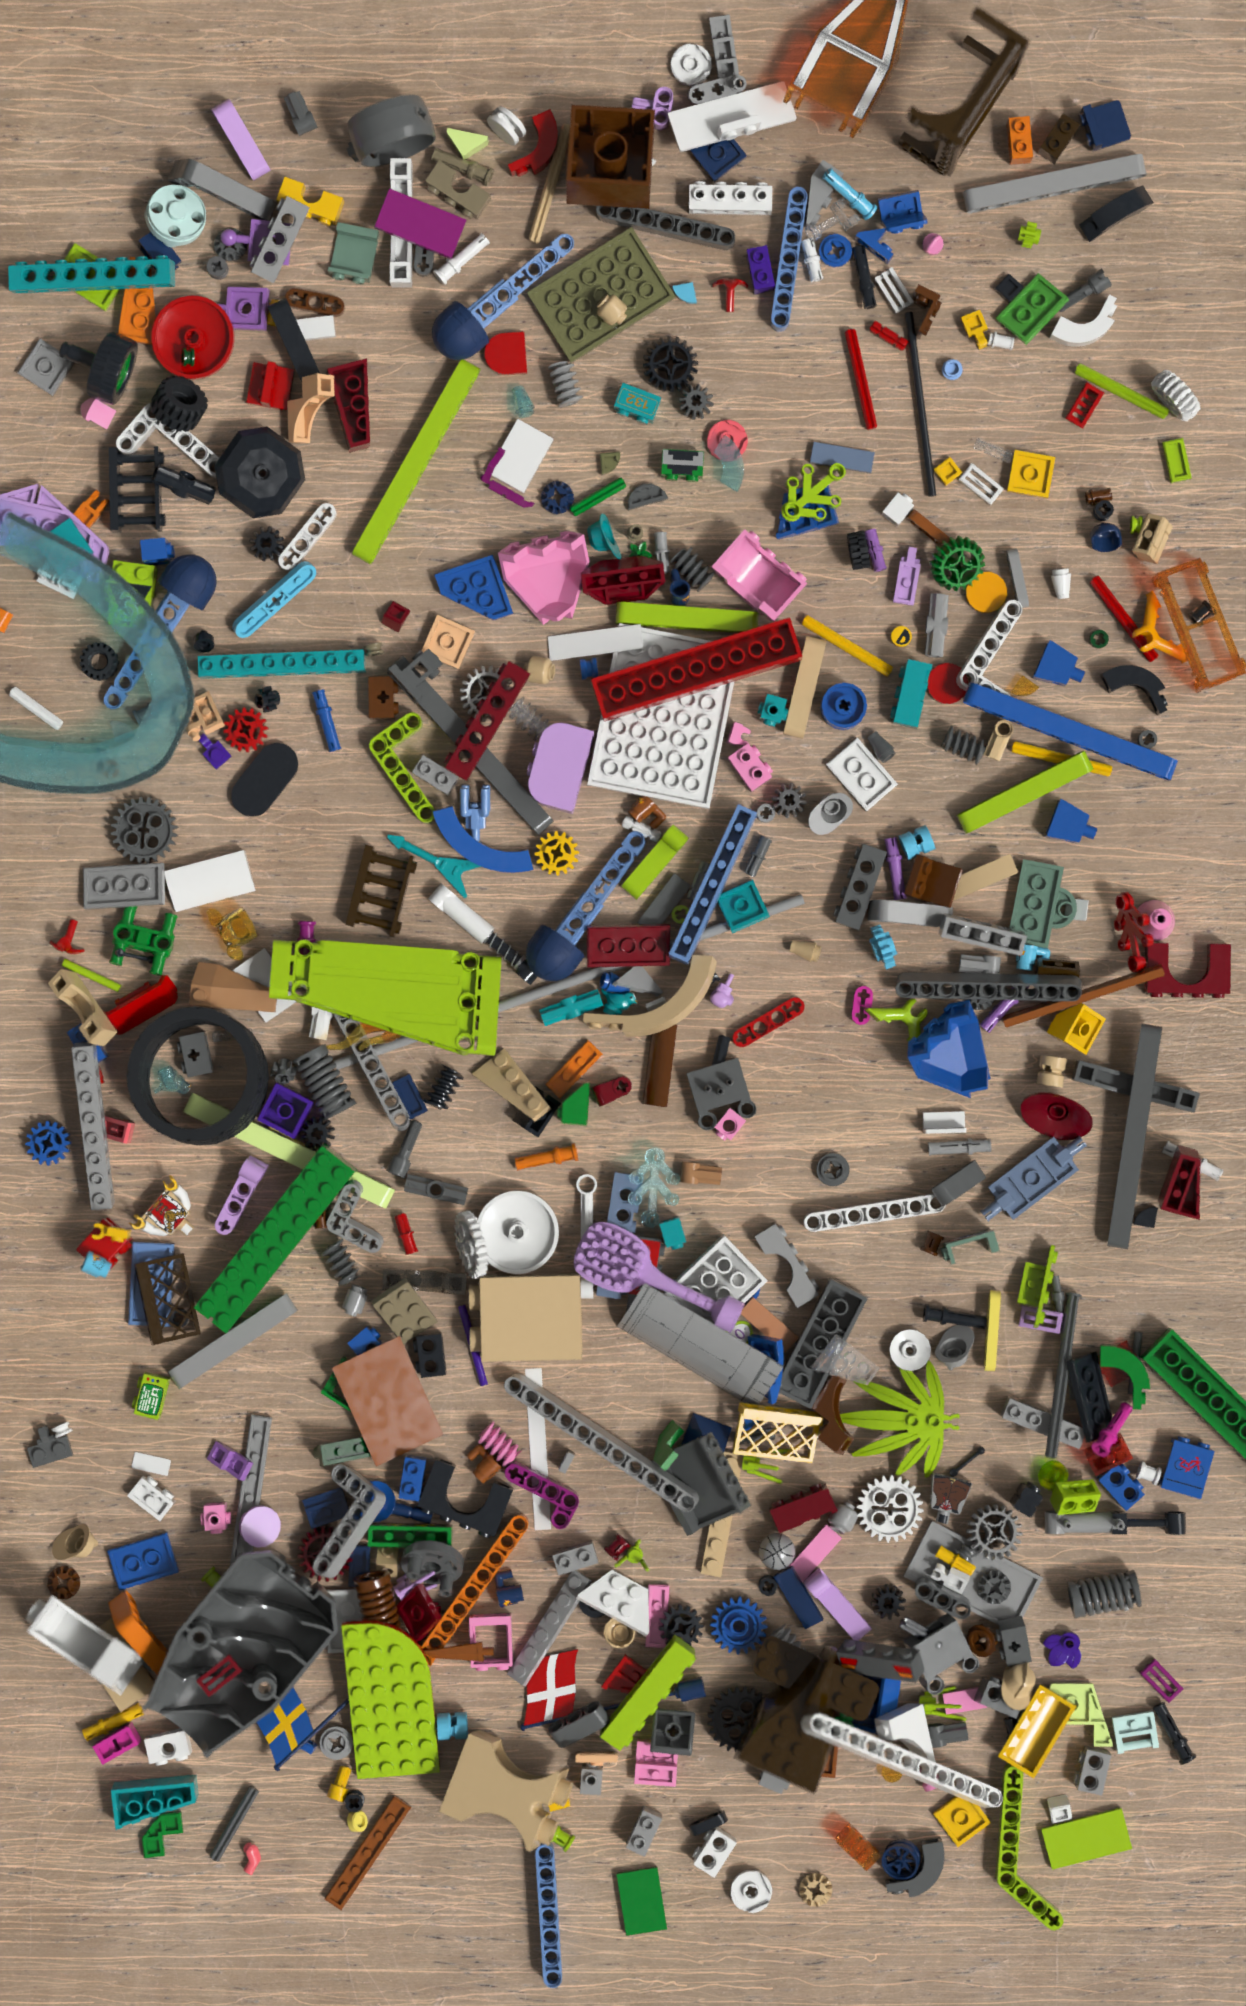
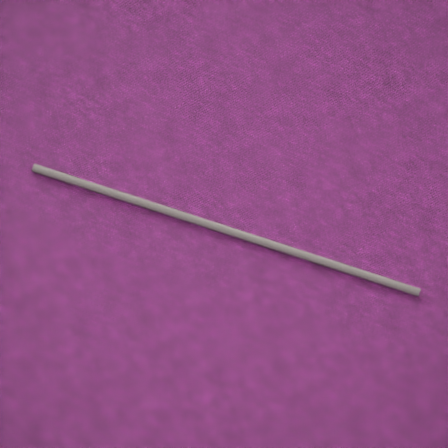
M802 894L766 906L769 915L772 916L805 903ZM724 921L705 928L700 941L730 931L727 922ZM676 939L670 941V951ZM595 967L499 1001L498 1013L601 977L604 972H615L626 967ZM401 1036L373 1046V1049L378 1056L418 1041ZM354 1054L334 1060L337 1069L358 1063Z

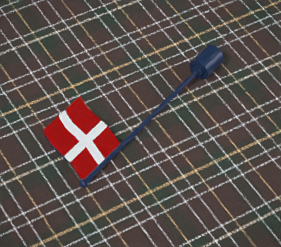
M578 1649L543 1658L527 1683V1709L525 1722L520 1726L522 1731L554 1723L573 1712L576 1695L575 1663ZM702 1676L679 1681L677 1683L678 1686L674 1687L675 1691L670 1692L667 1696L676 1695L677 1699L681 1698V1702L706 1697ZM621 1703L603 1708L605 1711L616 1709Z

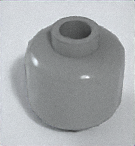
M847 1502L835 1504L837 1512L830 1513L828 1517L829 1527L840 1534L851 1532L858 1519V1515L854 1511L855 1507Z

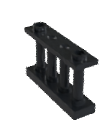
M154 446V454L123 455L117 447H109L110 530L113 533H121V527L125 525L156 524V530L163 532L162 526H166V516L162 514V486L155 484V495L124 496L121 494L120 486H124V484L153 483L151 480L153 475L123 476V473L120 474V465H123V463H154V468H156L158 464L165 463L164 452H161L158 446ZM124 504H155V516L124 517V515H121V507H124Z

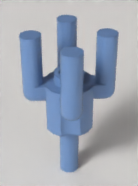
M463 784L460 788V814L462 817H465V828L471 829V836L480 842V829L486 828V817L489 816L490 785H482L480 803L470 802V785Z

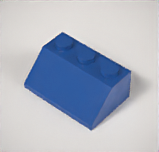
M861 1675L876 1682L879 1691L867 1719L863 1721L854 1719L851 1722L857 1729L878 1735L874 1719L897 1709L901 1681Z

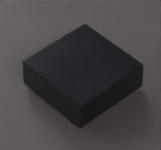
M1008 274L994 290L1010 303L1024 287L1012 275Z

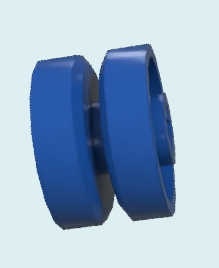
M835 684L827 690L822 698L820 707L822 718L827 725L834 729L843 731L852 729L865 716L867 701L861 689L854 684ZM844 703L847 705V710L840 709L839 706Z

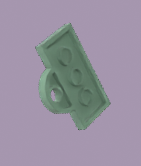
M1023 859L1010 928L1023 931L1027 935L1026 945L1048 949L1051 930L1066 927L1075 918L1077 911L1076 900L1068 890L1060 887L1064 867ZM1064 904H1069L1072 907V913L1068 916H1064L1060 912V908Z

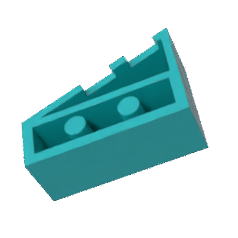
M908 659L905 666L900 667L898 678H902L901 685L896 686L894 698H897L896 707L892 706L890 718L893 719L892 724L914 729L918 728L925 692L928 687L929 673L933 664Z

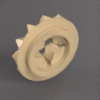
M812 1873L801 1881L799 1893L803 1902L809 1906L820 1907L823 1904H827L831 1898L832 1885L826 1876ZM819 1882V1890L822 1893H817L813 1898V1892L810 1888H815Z

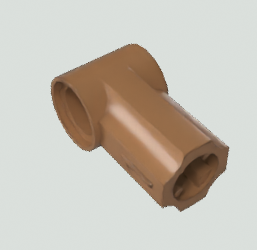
M682 1161L680 1182L720 1185L722 1167L705 1166L700 1163Z

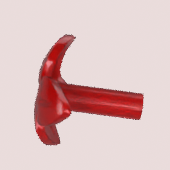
M738 278L716 280L712 287L720 284L726 286V312H734V288L737 285L748 288V283Z
M70 919L65 936L60 938L57 944L51 940L49 942L51 946L60 952L66 951L68 954L83 953L85 949H74L71 946L78 921Z

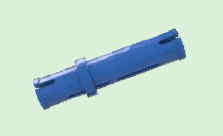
M325 690L312 692L317 708L315 712L316 715H319L329 753L342 749L331 716L332 708L328 705Z

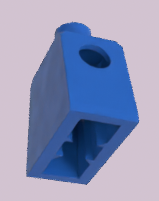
M1049 640L1032 678L1066 686L1069 678L1081 683L1085 671L1075 667L1078 660L1075 655Z
M1059 799L1045 837L1078 844L1082 836L1093 840L1097 828L1087 824L1090 815L1065 800Z

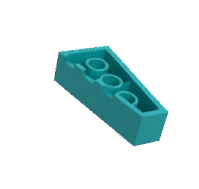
M197 1774L114 1782L111 1788L115 1830L129 1824L138 1823L149 1817L159 1816L161 1813L169 1810L173 1811L196 1803L199 1795Z

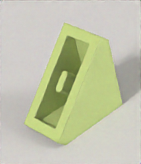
M447 128V136L463 160L468 159L488 145V136Z

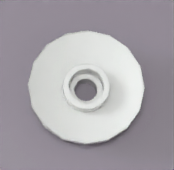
M917 1330L901 1331L893 1338L890 1344L891 1359L896 1366L903 1370H918L930 1358V1343L925 1335ZM911 1347L913 1354H907L906 1348Z

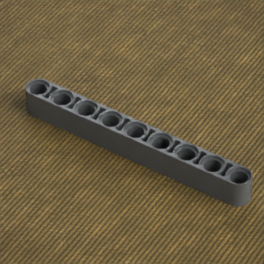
M902 972L897 977L895 990L900 997L1076 1001L1082 994V982L1079 977L1073 975ZM902 983H908L910 986L905 987V986H902L901 984H902ZM927 983L930 987H924L922 984ZM943 984H949L951 987H944ZM969 984V985H971L972 987H971V988H966V987H964L963 985ZM985 985H991V986H993V987H992V988H986V987H984V986H985ZM1012 985L1014 988L1007 989L1005 986ZM1027 986H1034L1035 988H1034V989H1027L1026 987H1027ZM1054 986L1056 989L1050 990L1047 987ZM1073 986V987H1076L1077 989H1076V990H1069L1068 988Z

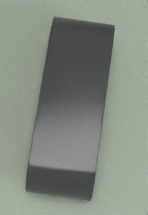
M973 1160L934 1186L931 1190L943 1207L983 1181L986 1176L976 1160Z
M921 1577L915 1582V1594L920 1600L958 1619H965L970 1615V1601L965 1596L926 1577ZM927 1585L930 1590L923 1593L919 1591V1587ZM945 1594L948 1596V1600L940 1602L937 1597ZM958 1604H965L967 1608L964 1611H958L956 1606Z
M594 1701L552 1723L548 1728V1732L558 1747L564 1748L605 1727L609 1723L610 1717L600 1702Z

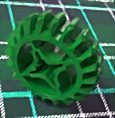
M957 536L956 540L950 537L948 543L942 540L943 546L941 548L936 546L938 552L931 553L934 559L929 561L932 566L930 572L933 574V579L941 587H945L949 591L951 588L954 591H958L959 587L965 590L967 584L973 587L972 581H979L977 575L983 574L981 568L985 566L983 561L985 556L982 553V548L974 540H970L966 536L964 538ZM963 551L970 552L971 558L965 557ZM944 569L950 570L951 576L945 575Z

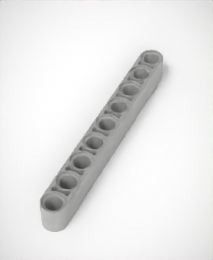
M1135 154L972 188L964 191L963 196L967 213H976L1145 177L1147 173L1143 154Z

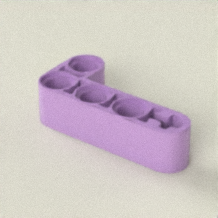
M226 99L211 108L214 117L222 127L251 179L254 181L271 171L230 99Z
M820 1568L804 1580L808 1590L815 1598L819 1599L853 1640L859 1641L872 1630L866 1620Z

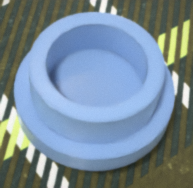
M955 359L947 360L942 366V374L948 380H956L962 374V365Z

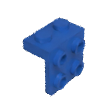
M918 190L878 198L881 223L887 232L897 234L903 232V229L906 228L920 229L924 224L928 223L926 216L922 212Z

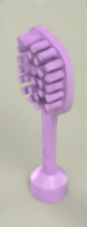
M596 1222L592 1224L583 1235L575 1253V1270L587 1281L610 1291L624 1293L631 1292L636 1287L643 1286L646 1283L651 1287L667 1291L711 1312L714 1325L729 1333L732 1332L745 1304L731 1296L715 1301L669 1278L652 1264L650 1250L640 1238L626 1229L611 1223Z

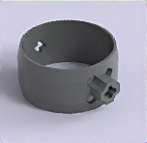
M403 95L375 103L353 115L347 123L351 140L348 143V155L355 162H360L366 167L390 164V158L411 157L429 147L436 139L434 125L428 108L419 95Z

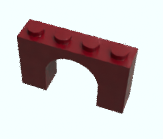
M1153 943L1152 946L1145 947V969L1161 964L1165 974L1162 977L1145 982V993H1150V997H1163V993H1171L1173 998H1183V994H1191V998H1204V994H1212V998H1225V994L1231 993V944H1207L1206 972L1200 981L1192 985L1179 983L1171 975L1168 964L1169 943Z

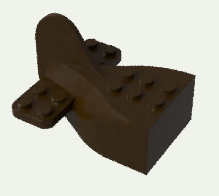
M767 1636L760 1646L752 1669L757 1676L779 1686L765 1696L754 1709L733 1759L806 1792L815 1794L833 1744L804 1732L801 1726L802 1719L806 1715L822 1714L834 1719L833 1710L855 1720L863 1721L869 1716L879 1691L877 1683L834 1664L837 1649L833 1646L824 1647L820 1655L817 1656L775 1636ZM813 1720V1727H814V1728L816 1727V1721H815V1720ZM831 1728V1731H830V1732H831V1735L833 1736L834 1730H833V1728Z

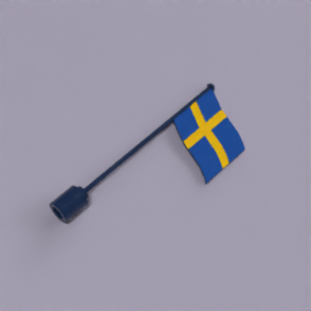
M292 1687L273 1711L258 1720L257 1724L270 1745L276 1763L274 1764V1770L280 1771V1767L349 1703V1697L313 1730L307 1710L294 1687Z

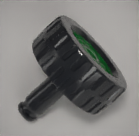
M109 332L102 340L96 353L73 344L70 345L68 342H63L59 350V356L89 368L87 394L101 402L115 405L121 399L131 378L137 358L138 344L129 337Z

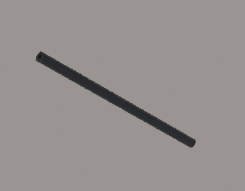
M905 312L928 497H934L937 495L913 312Z

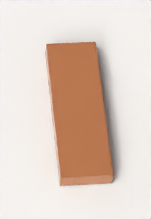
M753 1296L744 1305L741 1315L765 1336L782 1339L784 1353L799 1338Z

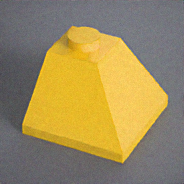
M1080 1003L1056 1014L1047 1033L1087 1055L1106 1018Z

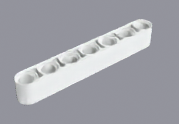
M933 1193L811 1212L804 1217L803 1224L807 1230L817 1232L938 1213L944 1210L945 1206H940L937 1209L931 1207L930 1202L936 1197ZM914 1200H918L921 1204V1208L917 1212H913L910 1209V1204ZM892 1204L900 1206V1212L897 1215H892L889 1211ZM872 1207H878L880 1210L877 1218L869 1216V1210ZM857 1210L860 1215L857 1221L849 1220L848 1214L850 1211ZM832 1213H836L839 1216L838 1223L834 1225L828 1223V1216ZM812 1216L817 1217L819 1220L818 1225L814 1228L809 1227L807 1224V1220Z

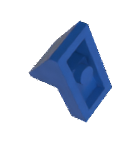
M883 228L858 232L855 236V241L862 246L864 245L868 251L888 265L894 255L891 252L892 249L885 243H879L887 230Z

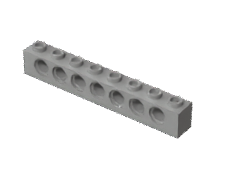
M89 1042L75 1043L72 1047L91 1210L111 1209L115 1199L97 1048L95 1044Z

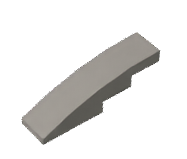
M730 15L709 17L718 79L739 75ZM738 79L735 85L740 88V80ZM719 86L720 91H723V87Z

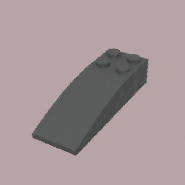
M831 1277L829 1278L783 1369L780 1394L810 1409L812 1408L868 1299L867 1295Z

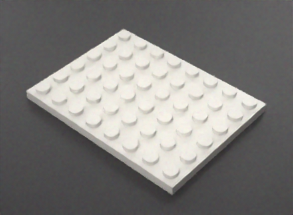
M619 623V627L630 626L627 624ZM641 627L643 649L614 652L610 673L712 641ZM734 682L606 722L603 721L601 715L587 785L709 809Z

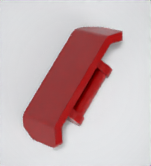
M162 975L155 985L152 986L149 981L145 982L138 989L122 998L116 999L115 1004L117 1007L109 1012H103L116 1029V1034L122 1035L175 1004L178 999L177 987L168 975Z

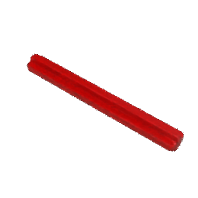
M848 329L845 331V337L867 430L877 428V422L855 329Z
M1097 575L1091 579V586L1137 647L1140 649L1147 644L1145 636L1138 635L1134 638L1132 637L1134 630L1138 629L1137 625L1100 576ZM1154 648L1147 652H1142L1149 662L1154 661L1159 656Z

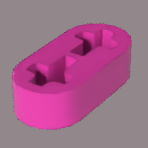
M860 986L854 992L851 1017L853 1022L858 1025H864L870 1020V1015L864 1009L872 1008L873 992L867 986ZM862 989H865L866 993L869 994V998H865L864 1005L861 1004V997H858V993L862 992ZM860 1006L864 1007L863 1014H867V1017L862 1019V1022H859V1019L855 1017V1013L860 1012Z

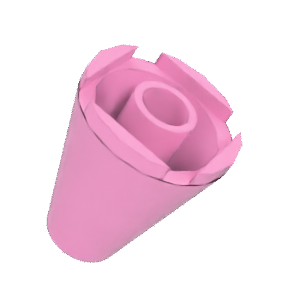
M1150 900L1138 907L1137 910L1141 914L1147 913L1150 919L1148 925L1139 926L1145 934L1150 933L1154 941L1163 940L1171 934L1175 925V916L1172 909L1166 903Z

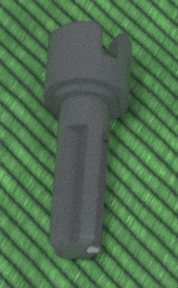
M1101 268L1087 277L1085 284L1067 294L1066 296L1069 301L1059 311H1065L1092 293L1098 295L1110 288L1112 284L1109 278L1105 277L1104 270Z
M411 1121L398 1154L392 1156L386 1170L389 1173L404 1179L406 1178L411 1166L409 1157L422 1128L420 1122Z

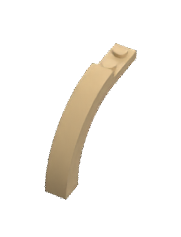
M692 955L688 975L679 991L668 1002L655 1010L632 1016L584 1013L583 1022L590 1029L600 1030L601 1027H609V1030L621 1031L622 1028V1032L627 1037L646 1036L666 1030L687 1017L701 1002L712 982L717 961L713 956Z

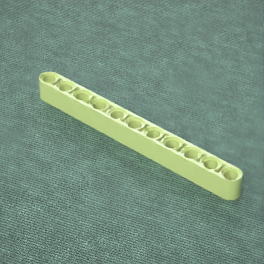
M194 1093L191 1094L183 1110L184 1113L209 1125L217 1123L231 1112ZM253 1121L246 1129L234 1136L301 1169H304L317 1153ZM358 1171L350 1178V1180H357L362 1184V1198L380 1207L387 1208L395 1189ZM352 1187L350 1192L354 1194L355 1188Z

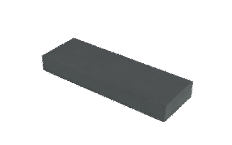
M674 873L637 923L639 925L662 924L691 885Z

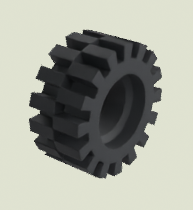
M864 531L847 533L848 550L853 570L869 568L870 559Z
M95 642L92 645H87V648L82 650L83 654L80 655L81 662L79 663L82 671L91 679L97 681L107 680L117 671V665H119L118 656L110 646L101 642ZM94 655H105L107 664L103 669L93 668L91 660Z

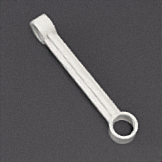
M589 1174L580 1176L576 1182V1187L581 1193V1239L587 1229L593 1224V1192L597 1188V1181ZM584 1177H589L594 1181V1188L590 1192H584L579 1187L580 1180ZM581 1276V1299H593V1283Z

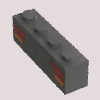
M845 1639L837 1651L840 1666L861 1675L916 1683L925 1670L920 1650Z

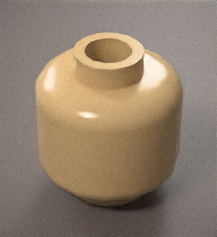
M614 294L610 296L605 295L596 305L598 308L597 315L609 326L615 323L620 325L627 317L625 314L627 310L626 304Z
M532 656L528 662H525L523 667L524 670L531 674L528 678V681L531 683L547 684L550 680H553L555 675V665L552 664L549 658Z

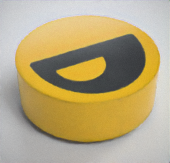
M904 626L896 627L891 633V641L897 647L907 646L912 639L911 631Z

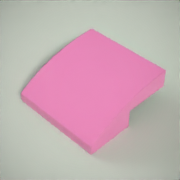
M637 1738L634 1784L676 1787L678 1755L651 1752V1739Z

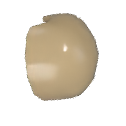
M611 1618L604 1626V1639L614 1648H625L633 1642L635 1630Z

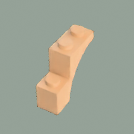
M313 374L302 377L303 398L287 401L289 443H310L311 427L318 409L327 399L334 397V375Z

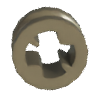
M382 643L364 646V649L367 650L366 657L383 654L384 650L381 649Z

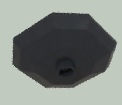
M267 426L238 431L214 465L219 494L253 519L282 514L305 482L301 451ZM260 469L265 470V476H259Z

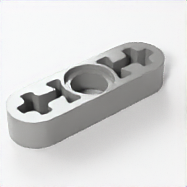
M1017 548L1006 550L1015 599L1021 603L1022 608L1029 607Z

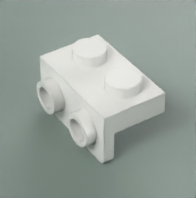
M142 1476L128 1494V1497L157 1520L161 1521L176 1502L173 1499L174 1495L167 1489L161 1490L156 1486L158 1482L152 1477L148 1476L146 1478Z

